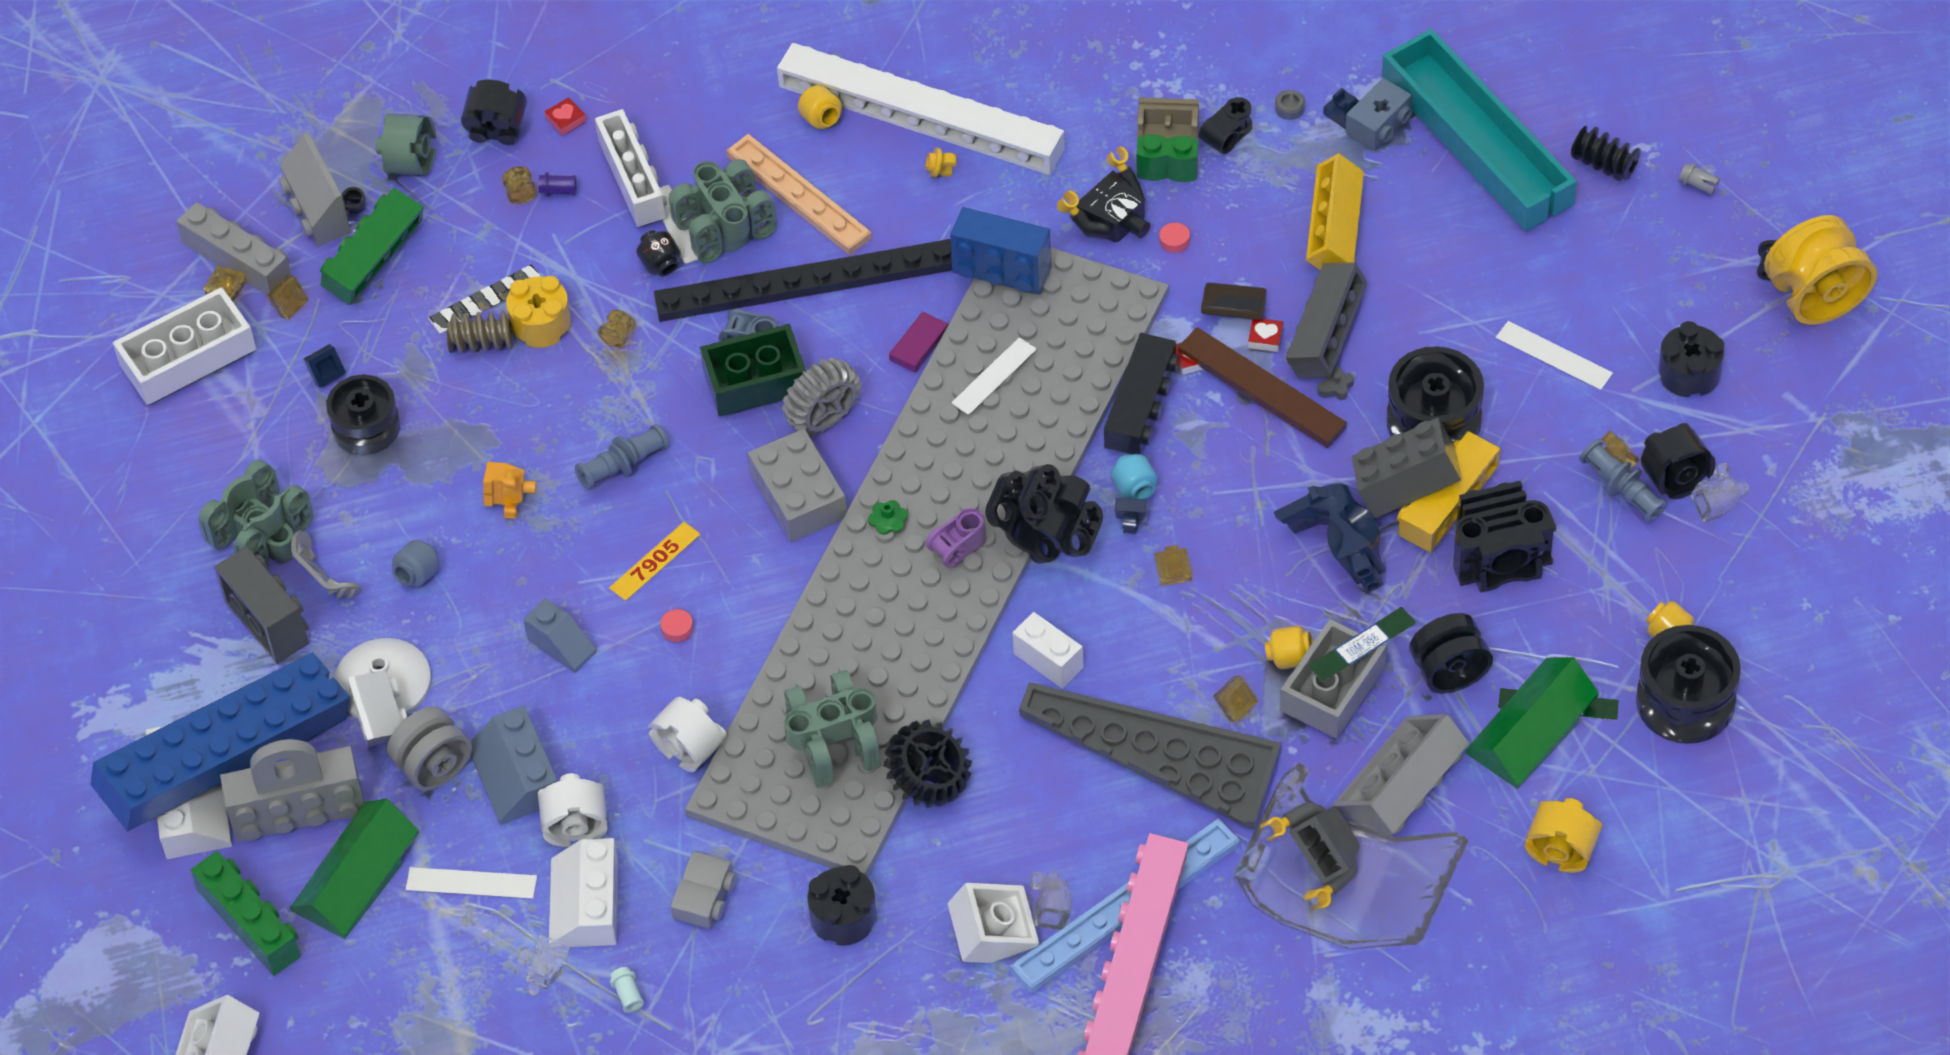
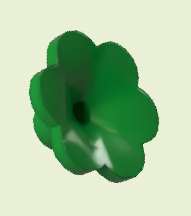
M895 500L876 503L872 507L873 513L869 515L868 523L872 527H876L877 532L881 535H886L891 531L897 533L904 529V522L908 519V512L906 509L901 508L900 504Z

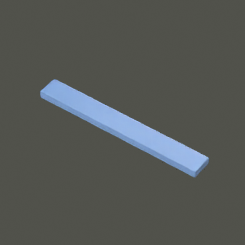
M1219 818L1186 841L1188 843L1187 859L1178 890L1240 846V840ZM1129 882L1011 964L1010 971L1032 994L1113 937L1114 931L1120 932L1123 922L1118 921L1123 902L1129 903L1132 894L1127 892Z

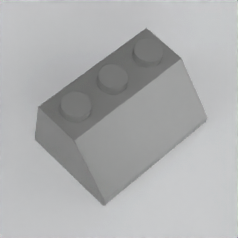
M304 134L280 164L283 177L278 180L284 195L290 194L292 197L289 201L295 216L301 215L303 218L300 222L306 237L312 236L316 245L320 246L351 232L342 194L310 134Z

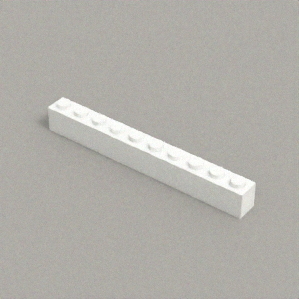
M792 43L777 67L779 87L803 94L809 87L822 85L839 98L842 108L1047 175H1051L1065 150L1064 130L1058 129L1053 125L1033 121L1028 117L1018 116L997 107H990L969 98L965 99L950 94L945 90L931 88L917 81H910L894 76L889 72H882L867 67L861 63L857 64L836 55H829L814 50L809 46Z

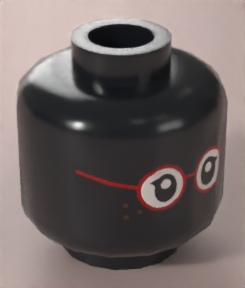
M650 230L641 236V243L638 245L636 253L648 273L662 277L671 274L679 267V261L682 256L681 250L669 232Z

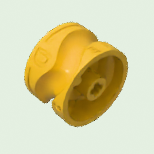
M1834 215L1811 218L1791 228L1770 248L1764 262V270L1773 285L1784 293L1792 290L1791 297L1786 301V304L1796 320L1806 325L1823 324L1850 312L1867 297L1877 280L1875 265L1866 252L1856 248L1855 236L1847 223L1842 218Z

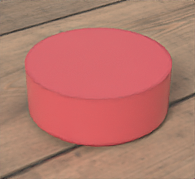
M1169 223L1160 230V245L1164 250L1178 253L1184 251L1189 246L1190 231L1185 225Z
M674 609L663 615L660 625L662 634L667 640L681 642L691 636L693 633V621L688 612Z

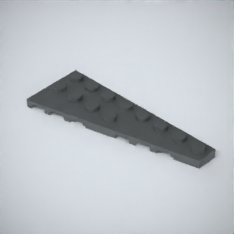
M1030 682L1019 708L1021 717L1247 828L1255 830L1281 751L1280 742Z

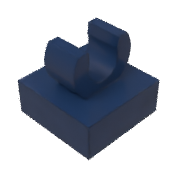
M1341 88L1332 96V100L1324 106L1323 114L1346 130V114L1360 100Z
M331 344L304 358L312 379L318 387H322L346 373L335 347Z
M1116 498L1114 511L1116 518L1123 519V533L1136 534L1138 520L1148 521V501Z

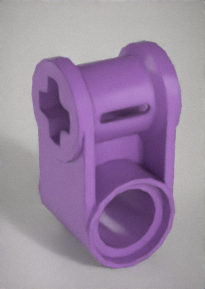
M974 508L960 511L958 515L944 525L934 529L927 537L925 546L930 551H935L942 558V563L947 568L958 565L966 556L977 548L982 547L986 542L987 536L983 514Z

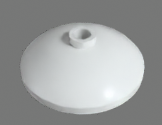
M395 638L373 639L349 651L340 661L334 676L350 696L348 713L358 718L348 687V678L385 670L388 678L394 677L400 693L399 696L394 697L397 708H404L406 715L414 711L426 698L431 685V671L424 654L414 645Z

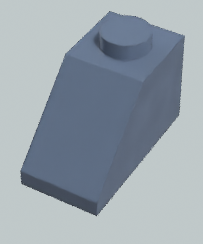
M546 598L523 619L528 641L574 673L597 652L595 646L571 616Z

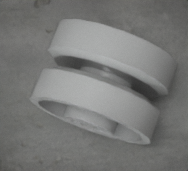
M426 707L407 717L395 729L388 741L386 750L391 761L404 771L407 779L421 791H428L443 786L463 769L470 758L472 743L467 735L454 725V721L444 710L439 707Z

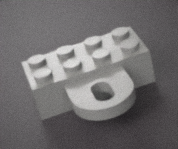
M293 739L280 740L258 749L250 759L251 768L220 775L226 810L237 842L244 840L253 841L259 837L276 833L284 834L293 829L307 826H320L325 822L333 820L351 819L364 803L361 783L351 746L316 753L315 748L307 742ZM280 759H289V760H284V761L276 762V761H278V760H280Z

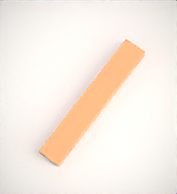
M747 134L726 150L727 157L730 160H745L752 169L756 181L848 255L853 254L872 239L870 230L751 135Z

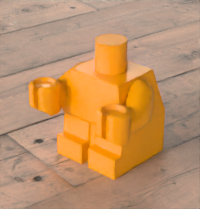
M487 462L483 479L484 506L493 507V504L505 505L504 518L515 519L517 516L516 506L522 503L524 493H536L537 483L536 481H526L523 469L507 463Z

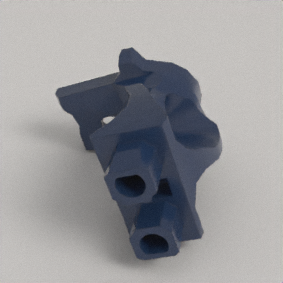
M1341 483L1322 487L1313 485L1308 487L1309 493L1306 496L1274 511L1277 520L1287 524L1294 534L1319 524L1328 525L1327 538L1329 548L1333 556L1356 584L1361 583L1366 593L1384 585L1380 574L1386 572V568L1381 562L1379 554L1380 531L1378 524L1370 511L1353 499L1347 485Z

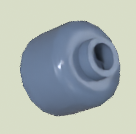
M419 540L410 541L394 555L392 559L393 575L402 585L410 587L422 586L439 569V558L436 550L425 542Z

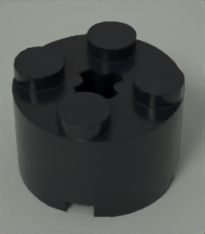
M485 79L477 81L474 87L471 85L461 117V124L469 132V138L478 143H483L486 139L498 140L504 145H513L519 136L527 105V98L524 93L519 89L515 93L509 89L510 84L498 80Z
M1692 321L1683 322L1680 327L1671 330L1661 343L1658 369L1663 386L1670 392L1682 397H1690V394L1700 393V396L1713 391L1721 377L1724 357L1723 340L1713 331L1698 326Z
M1681 423L1661 433H1652L1645 439L1644 445L1646 447L1641 456V466L1662 495L1667 494L1671 499L1687 497L1702 487L1699 483L1705 476L1710 479L1716 466L1715 458L1688 423Z
M846 865L826 870L810 881L807 895L810 922L819 938L825 941L828 939L836 942V945L845 946L860 942L869 935L874 922H876L877 910L874 887L866 875L860 872L856 866Z

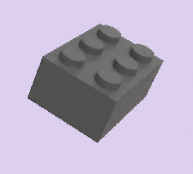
M1438 417L1431 421L1421 422L1411 430L1402 434H1395L1386 441L1373 447H1366L1352 456L1358 492L1374 519L1461 481L1454 444Z
M246 546L214 566L225 603L276 664L309 644L306 631L309 628L301 616L304 609L300 601L294 595L289 597L285 592L286 587L278 575L272 576L268 572L269 568L260 554L255 556Z

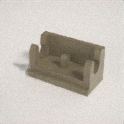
M1139 97L1137 140L1139 136L1149 134L1160 135L1166 138L1189 136L1198 139L1199 100Z

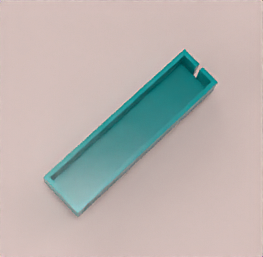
M1432 28L1383 54L1382 78L1412 95L1411 109L1525 231L1546 221L1548 213L1555 216L1575 204L1576 179Z

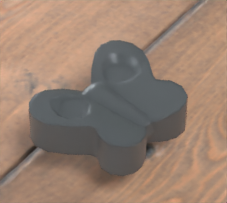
M1335 365L1331 377H1327V380L1318 384L1317 394L1323 398L1336 396L1339 400H1345L1348 387L1354 384V376L1349 373H1343L1340 367Z

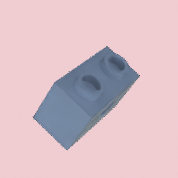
M1382 78L1346 114V134L1375 151L1383 142L1389 141L1394 131L1401 124L1407 123L1413 111L1411 109L1412 95Z

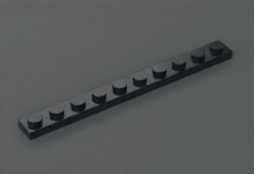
M950 239L655 290L654 297L659 322L953 271Z

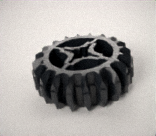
M929 719L924 720L921 725L916 720L909 726L901 727L898 734H894L889 740L890 745L885 749L884 753L888 758L884 761L883 767L890 769L886 779H894L896 781L893 785V790L902 789L904 791L902 800L911 796L913 797L914 806L919 805L923 801L926 808L932 807L935 803L940 807L944 806L947 801H954L958 797V793L964 791L967 785L966 782L972 774L968 771L972 761L965 758L969 754V749L960 747L963 737L955 739L951 736L953 728L945 732L942 730V722L936 723L932 727ZM930 757H932L931 761L928 763V768L926 769V771H924V768L927 765V760ZM924 780L931 781L934 784L927 783Z

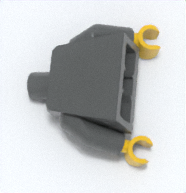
M1306 802L1284 813L1282 819L1279 817L1270 818L1261 824L1260 829L1267 825L1273 828L1274 835L1267 838V841H1273L1282 836L1286 831V827L1290 829L1289 833L1321 883L1325 885L1323 888L1306 892L1304 896L1305 900L1317 897V905L1312 908V910H1317L1329 906L1331 894H1337L1355 877L1357 871L1356 856L1360 844L1350 829L1348 820L1343 818L1335 806L1325 810L1321 805Z

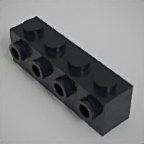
M1140 332L1104 427V448L1141 455L1144 445H1150L1153 436V427L1151 426L1153 421H1158L1161 416V399L1163 396H1168L1171 388V372L1176 373L1180 363V354H1176L1175 340Z

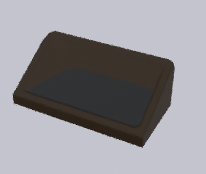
M1208 282L1204 288L1201 313L1261 320L1265 312L1267 290L1260 287Z

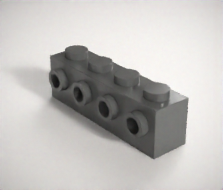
M1356 262L1327 263L1322 265L1319 276L1315 280L1311 296L1306 302L1301 321L1297 325L1292 344L1287 350V362L1292 367L1297 378L1331 377L1367 285V281Z

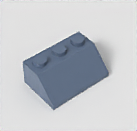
M525 705L493 716L471 740V758L500 825L539 811L538 791L558 782Z

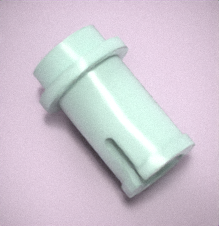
M628 967L618 968L610 975V985L616 989L624 1012L637 1011L644 1005V1001L634 981L636 979L635 973L630 971Z

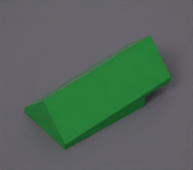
M1575 657L1545 658L1467 747L1465 754L1518 789L1578 725L1579 716L1598 697L1599 692Z
M387 798L364 802L290 906V910L335 935L346 939L402 866L401 856L417 837L419 830Z

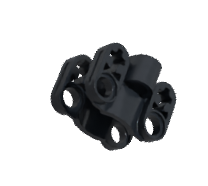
M1051 464L1034 467L1030 471L1028 478L1020 471L1000 475L985 509L986 518L990 525L1001 528L1005 532L1007 539L1014 546L1028 553L1033 562L1037 564L1053 561L1059 556L1060 551L1066 556L1080 557L1088 554L1101 527L1103 512L1096 502H1085L1091 489L1085 480L1072 475L1060 476L1058 469ZM999 504L1005 510L1004 520H1001L998 516L997 509ZM1074 534L1078 537L1080 541L1078 551L1073 547L1072 538ZM1041 541H1044L1047 545L1048 552L1046 557L1040 551Z

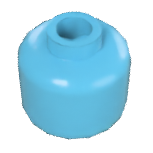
M1127 454L1120 457L1111 472L1112 481L1125 499L1145 500L1154 493L1158 482V476L1146 457L1140 454Z

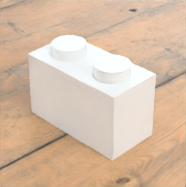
M1035 612L1012 632L1014 655L1062 689L1084 668L1083 646Z

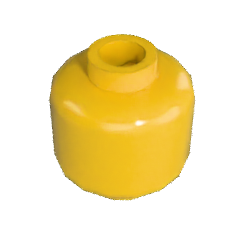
M815 85L809 87L800 96L798 111L801 117L816 129H826L835 124L840 118L842 104L839 98L828 88L822 85Z
M1661 601L1645 620L1649 624L1647 626V633L1653 638L1658 633L1671 627L1693 625L1694 617L1674 601L1667 602L1666 604Z
M1300 625L1274 629L1271 632L1270 641L1265 642V653L1268 661L1273 660L1280 670L1296 668L1313 643L1311 632H1306Z

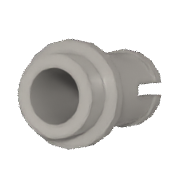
M1686 163L1680 173L1679 180L1683 182L1684 186L1689 184L1712 196L1716 189L1705 182L1707 181L1718 186L1720 177L1696 168L1695 163L1692 165Z

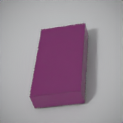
M922 311L891 350L889 360L916 373L938 345L948 327V323Z

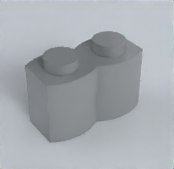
M694 851L686 866L683 879L674 895L671 905L672 917L711 929L715 920L720 921L725 909V901L722 900L726 892H732L737 875L733 873L732 861Z

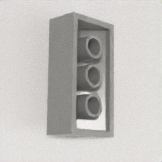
M1448 714L1407 716L1332 804V807L1335 806L1342 816L1373 835H1393L1404 827V821L1423 804V798L1428 792L1441 783L1443 774L1448 768L1461 759V753L1468 746L1469 742Z

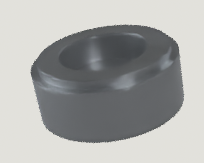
M1285 90L1279 93L1275 99L1277 115L1287 120L1297 119L1302 116L1305 111L1304 96L1295 90Z

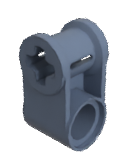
M732 309L727 316L728 323L726 328L720 332L718 339L719 341H724L778 327L776 319L769 315L751 313L742 309Z

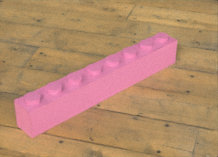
M1149 833L1146 845H1139L1135 863L1140 864L1138 874L1131 873L1127 892L1132 893L1129 903H1122L1118 921L1123 922L1120 932L1114 931L1110 945V951L1114 952L1112 962L1105 961L1101 980L1106 981L1103 991L1097 990L1092 1007V1010L1097 1011L1094 1021L1088 1020L1083 1040L1088 1041L1086 1051L1079 1050L1078 1055H1130L1187 859V842Z

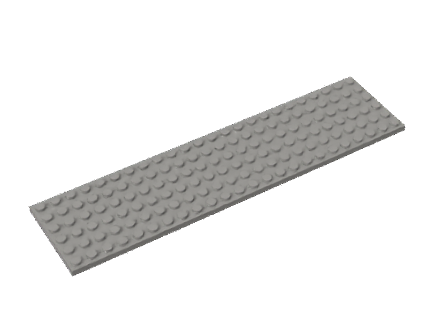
M1051 248L1052 268L1040 295L1022 292L1003 285H994L988 281L976 278L973 279L730 725L727 737L718 747L685 808L687 817L829 868L854 865L864 875L869 876L908 798L902 800L904 793L902 789L893 790V785L896 783L894 779H886L890 769L883 767L884 761L888 758L884 753L885 749L890 745L889 740L894 734H898L901 727L909 726L916 720L921 725L924 720L929 719L932 727L936 723L942 722V730H944L1031 561L1029 554L1014 546L1007 539L1005 532L1001 528L993 527L987 521L985 514L986 505L998 478L1004 473L1020 471L1028 478L1030 471L1034 467L1046 464L1055 466L1060 476H1075L1119 390L1140 332L1148 334L1169 294L1168 284ZM1018 338L1023 339L1036 348V351L970 414H966L952 404V401ZM895 500L900 504L901 508L907 510L908 519L904 522V529L897 533L891 531L886 535H881L877 532L876 527L869 525L868 517L873 513L872 507L876 503ZM999 504L997 509L998 516L1001 520H1004L1005 510ZM967 508L979 510L984 516L986 542L982 547L977 548L966 556L958 565L947 568L942 563V558L935 551H930L925 546L927 537L934 529L944 525L958 515L960 511ZM847 670L854 689L866 688L875 695L878 717L872 727L878 741L880 767L869 771L865 770L860 756L856 757L854 737H850L827 745L832 762L834 781L829 785L817 788L810 772L808 760L804 755V750L793 749L786 741L784 719L787 713L784 691L801 686L807 702L811 703L832 696L830 675Z

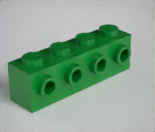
M395 187L388 195L382 194L371 215H364L354 235L352 237L346 236L341 242L334 258H327L320 269L322 273L320 286L349 305L355 301L422 222L424 207Z
M216 851L190 869L197 891L273 976L301 957L296 943L299 936L295 929L288 922L283 924L278 919L280 917L279 913L270 901L264 903L259 898L260 893L250 879L244 881L241 878V872L231 858L225 860Z

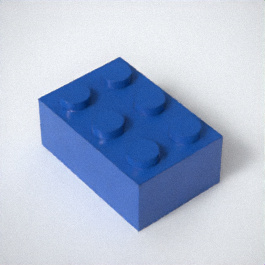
M962 207L950 233L953 273L967 278L972 277L988 281L994 285H1003L1022 292L1040 295L1052 268L1050 228Z

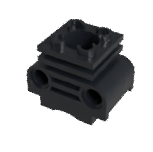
M1521 480L1512 483H1501L1487 489L1471 490L1459 495L1453 566L1460 586L1476 583L1480 593L1497 589L1499 586L1509 582H1527L1542 578V567L1553 564L1551 551L1553 532L1556 531V525L1550 510L1544 503L1536 500L1526 501L1527 495L1525 491H1522L1523 485Z

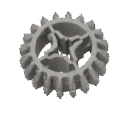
M831 357L827 361L824 359L820 360L818 365L811 364L810 369L806 372L802 371V375L798 379H794V385L787 389L789 394L784 397L783 401L785 404L782 407L784 417L796 431L805 429L810 436L815 435L817 432L822 434L827 428L832 429L833 425L841 422V418L849 414V409L855 406V399L859 397V389L862 385L859 382L860 377L847 362L842 361L840 358L835 359Z

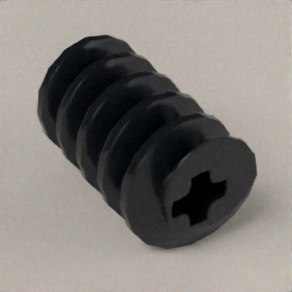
M1587 125L1583 126L1572 145V158L1575 160L1581 159L1585 165L1592 164L1595 170L1602 169L1605 175L1610 176L1613 174V178L1617 181L1627 180L1637 166L1641 149L1636 148L1630 154V143H1625L1620 149L1618 148L1620 138L1615 137L1611 143H1608L1610 136L1608 132H1605L1598 138V127H1594L1588 133Z

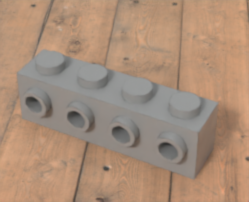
M196 202L176 221L182 244L271 299L292 280L288 264L289 259L282 250L278 248L273 249L268 246L259 236L250 235L245 232L236 222L227 221L213 208H206Z

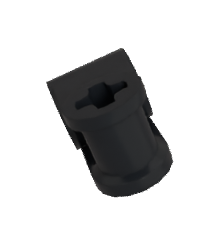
M1242 97L1228 100L1219 111L1203 123L1199 131V139L1221 154H1228L1252 130L1253 124L1249 117L1252 111L1250 102Z

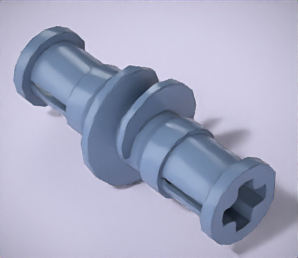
M658 424L650 426L649 431L628 440L621 436L615 437L612 440V444L608 447V452L605 451L597 455L595 459L585 464L581 462L576 464V476L581 485L587 490L593 488L594 483L615 475L619 470L625 476H630L632 472L631 464L635 465L637 462L646 459V456L658 450L664 451L668 448L667 436Z
M1600 439L1591 442L1581 453L1579 460L1582 463H1588L1599 473L1598 475L1604 481L1609 482L1606 493L1610 497L1622 494L1630 505L1635 506L1645 516L1644 520L1647 523L1657 519L1665 510L1668 502L1665 499H1659L1648 489V486L1643 481L1638 480L1642 470L1637 468L1630 472L1631 462L1622 464L1617 457H1613L1602 447L1603 442Z

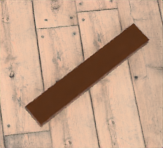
M1198 327L1178 346V352L1198 363L1199 367L1326 448H1329L1347 427L1345 420Z

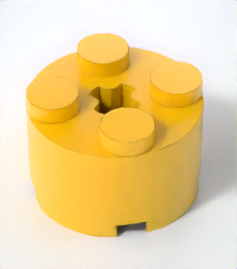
M537 276L517 280L511 284L506 299V307L513 336L517 340L519 338L525 341L527 346L534 348L548 347L561 340L560 337L566 330L568 333L572 323L567 293L559 283V280L554 276Z
M1566 798L1564 802L1541 801L1526 836L1525 850L1540 864L1547 866L1550 861L1560 865L1559 871L1568 873L1580 872L1586 868L1590 861L1603 825L1585 811L1583 804L1576 799Z

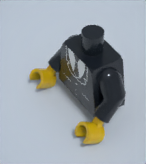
M1120 146L1116 149L1117 154L1120 156V161L1114 157L1112 152L1107 155L1106 159L1109 166L1118 168L1119 171L1117 173L1112 170L1080 200L1075 192L1069 190L1063 194L1064 199L1061 198L1057 202V209L1062 213L1069 212L1071 220L1087 237L1119 242L1129 232L1141 239L1150 229V223L1144 220L1145 196L1130 166L1127 167L1125 164L1128 159V152L1124 147Z

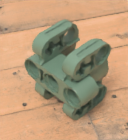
M743 159L729 163L724 171L712 161L700 162L693 170L695 186L689 183L679 184L669 194L671 218L678 229H689L691 249L701 263L713 262L721 253L739 250L748 244L752 237L755 239L767 238L777 228L775 204L766 191H756L754 173ZM692 214L690 217H688L687 219L683 220L686 216ZM766 221V223L763 226L758 227L761 223ZM711 246V248L702 252L705 248Z
M257 459L247 467L244 476L229 483L223 491L221 501L211 500L202 508L198 519L203 538L215 549L222 550L236 537L235 543L232 545L234 553L247 546L255 556L260 554L266 564L269 558L277 562H288L293 559L291 541L294 533L298 530H306L313 519V509L309 494L300 486L292 485L279 495L280 488L275 470L263 460Z
M847 670L830 675L832 696L808 703L801 686L784 691L787 713L784 719L786 741L791 748L804 750V755L808 760L810 772L817 788L829 785L834 781L831 757L827 745L854 737L856 757L860 756L864 769L869 771L880 767L879 746L872 727L878 717L875 695L866 688L854 689Z

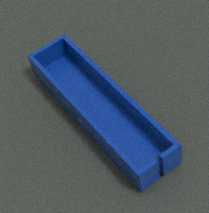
M312 652L94 761L90 785L128 832L220 785L221 774L251 768L250 759L261 747L280 740L306 741L345 721L350 696L334 677L329 679L330 672Z

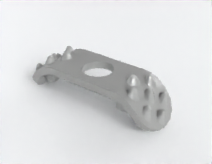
M303 530L295 532L291 541L292 557H295L298 563L302 564L322 586L329 589V595L337 593V599L343 596L350 599L361 592V587L357 583H338L329 578L314 562L316 555L311 550L312 542L309 533Z

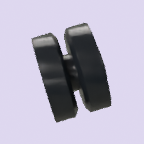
M355 375L340 381L330 391L326 400L327 414L331 423L333 437L339 447L352 454L369 455L388 448L396 440L400 430V419L394 392L387 382L377 376Z
M1464 613L1448 614L1436 618L1416 632L1410 641L1409 651L1415 663L1421 669V675L1426 685L1432 692L1439 694L1453 693L1469 687L1479 681L1493 664V655L1486 642L1481 638V632L1476 622L1470 615Z

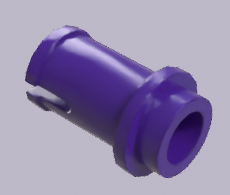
M545 172V175H539V193H544L545 196H548L549 193L575 195L576 175L557 176L549 175V172Z

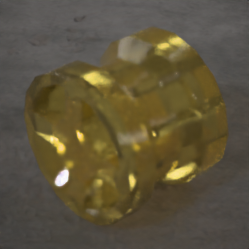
M516 166L503 174L501 178L502 184L507 190V197L511 203H527L536 196L537 189L535 183L531 181L532 176L527 167Z
M611 310L607 316V323H603L598 329V335L609 346L622 348L627 342V335L632 334L636 329V322L624 311Z

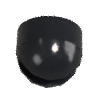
M349 187L343 191L342 197L345 210L353 214L361 212L366 205L364 192L358 187Z

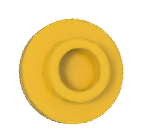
M937 147L934 148L932 153L929 152L926 157L925 169L929 171L930 177L936 178L938 174L952 176V166L956 167L957 165L956 155L953 153L942 154L941 148Z

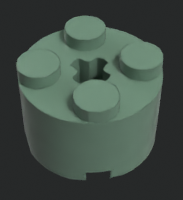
M406 114L385 115L382 136H378L376 139V153L382 154L384 173L417 176L430 173L436 156V148H431V138L436 139V129L431 117Z

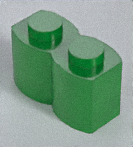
M1154 134L1139 136L1136 151L1137 177L1149 181H1158L1166 178L1177 182L1197 180L1198 139L1189 136L1166 138Z

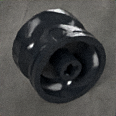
M1439 346L1416 349L1399 359L1390 373L1388 382L1387 428L1390 436L1402 434L1415 428L1421 422L1431 421L1437 417L1452 443L1457 439L1461 440L1468 431L1478 436L1482 419L1481 406L1484 382L1481 371L1475 362L1457 350Z
M1695 625L1675 626L1655 635L1644 648L1641 657L1640 679L1636 695L1637 710L1646 726L1658 736L1677 743H1700L1719 735L1732 720L1735 710L1736 691L1739 686L1741 670L1739 656L1735 648L1719 633Z

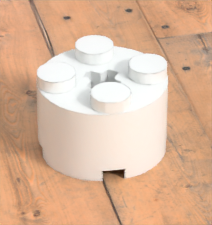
M682 697L674 698L648 725V728H652L649 736L656 747L669 760L673 756L680 759L682 762L679 767L689 772H695L722 744L723 740L727 737V733L719 724L711 720L707 715L709 710L706 705L696 698L692 701Z
M569 773L561 776L559 782L538 791L543 837L548 843L560 847H570V841L601 839L606 834L608 819L602 784L580 779L578 774Z

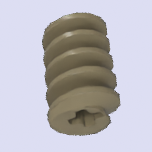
M489 311L487 320H483L481 313L477 312L474 321H471L468 313H464L462 322H459L456 314L452 313L450 322L447 324V346L449 353L453 352L455 344L460 352H464L467 343L472 351H477L479 343H481L485 351H488L492 342L497 350H501L504 341L509 350L512 349V329L510 319L507 318L505 311H501L499 320L495 319L492 311Z

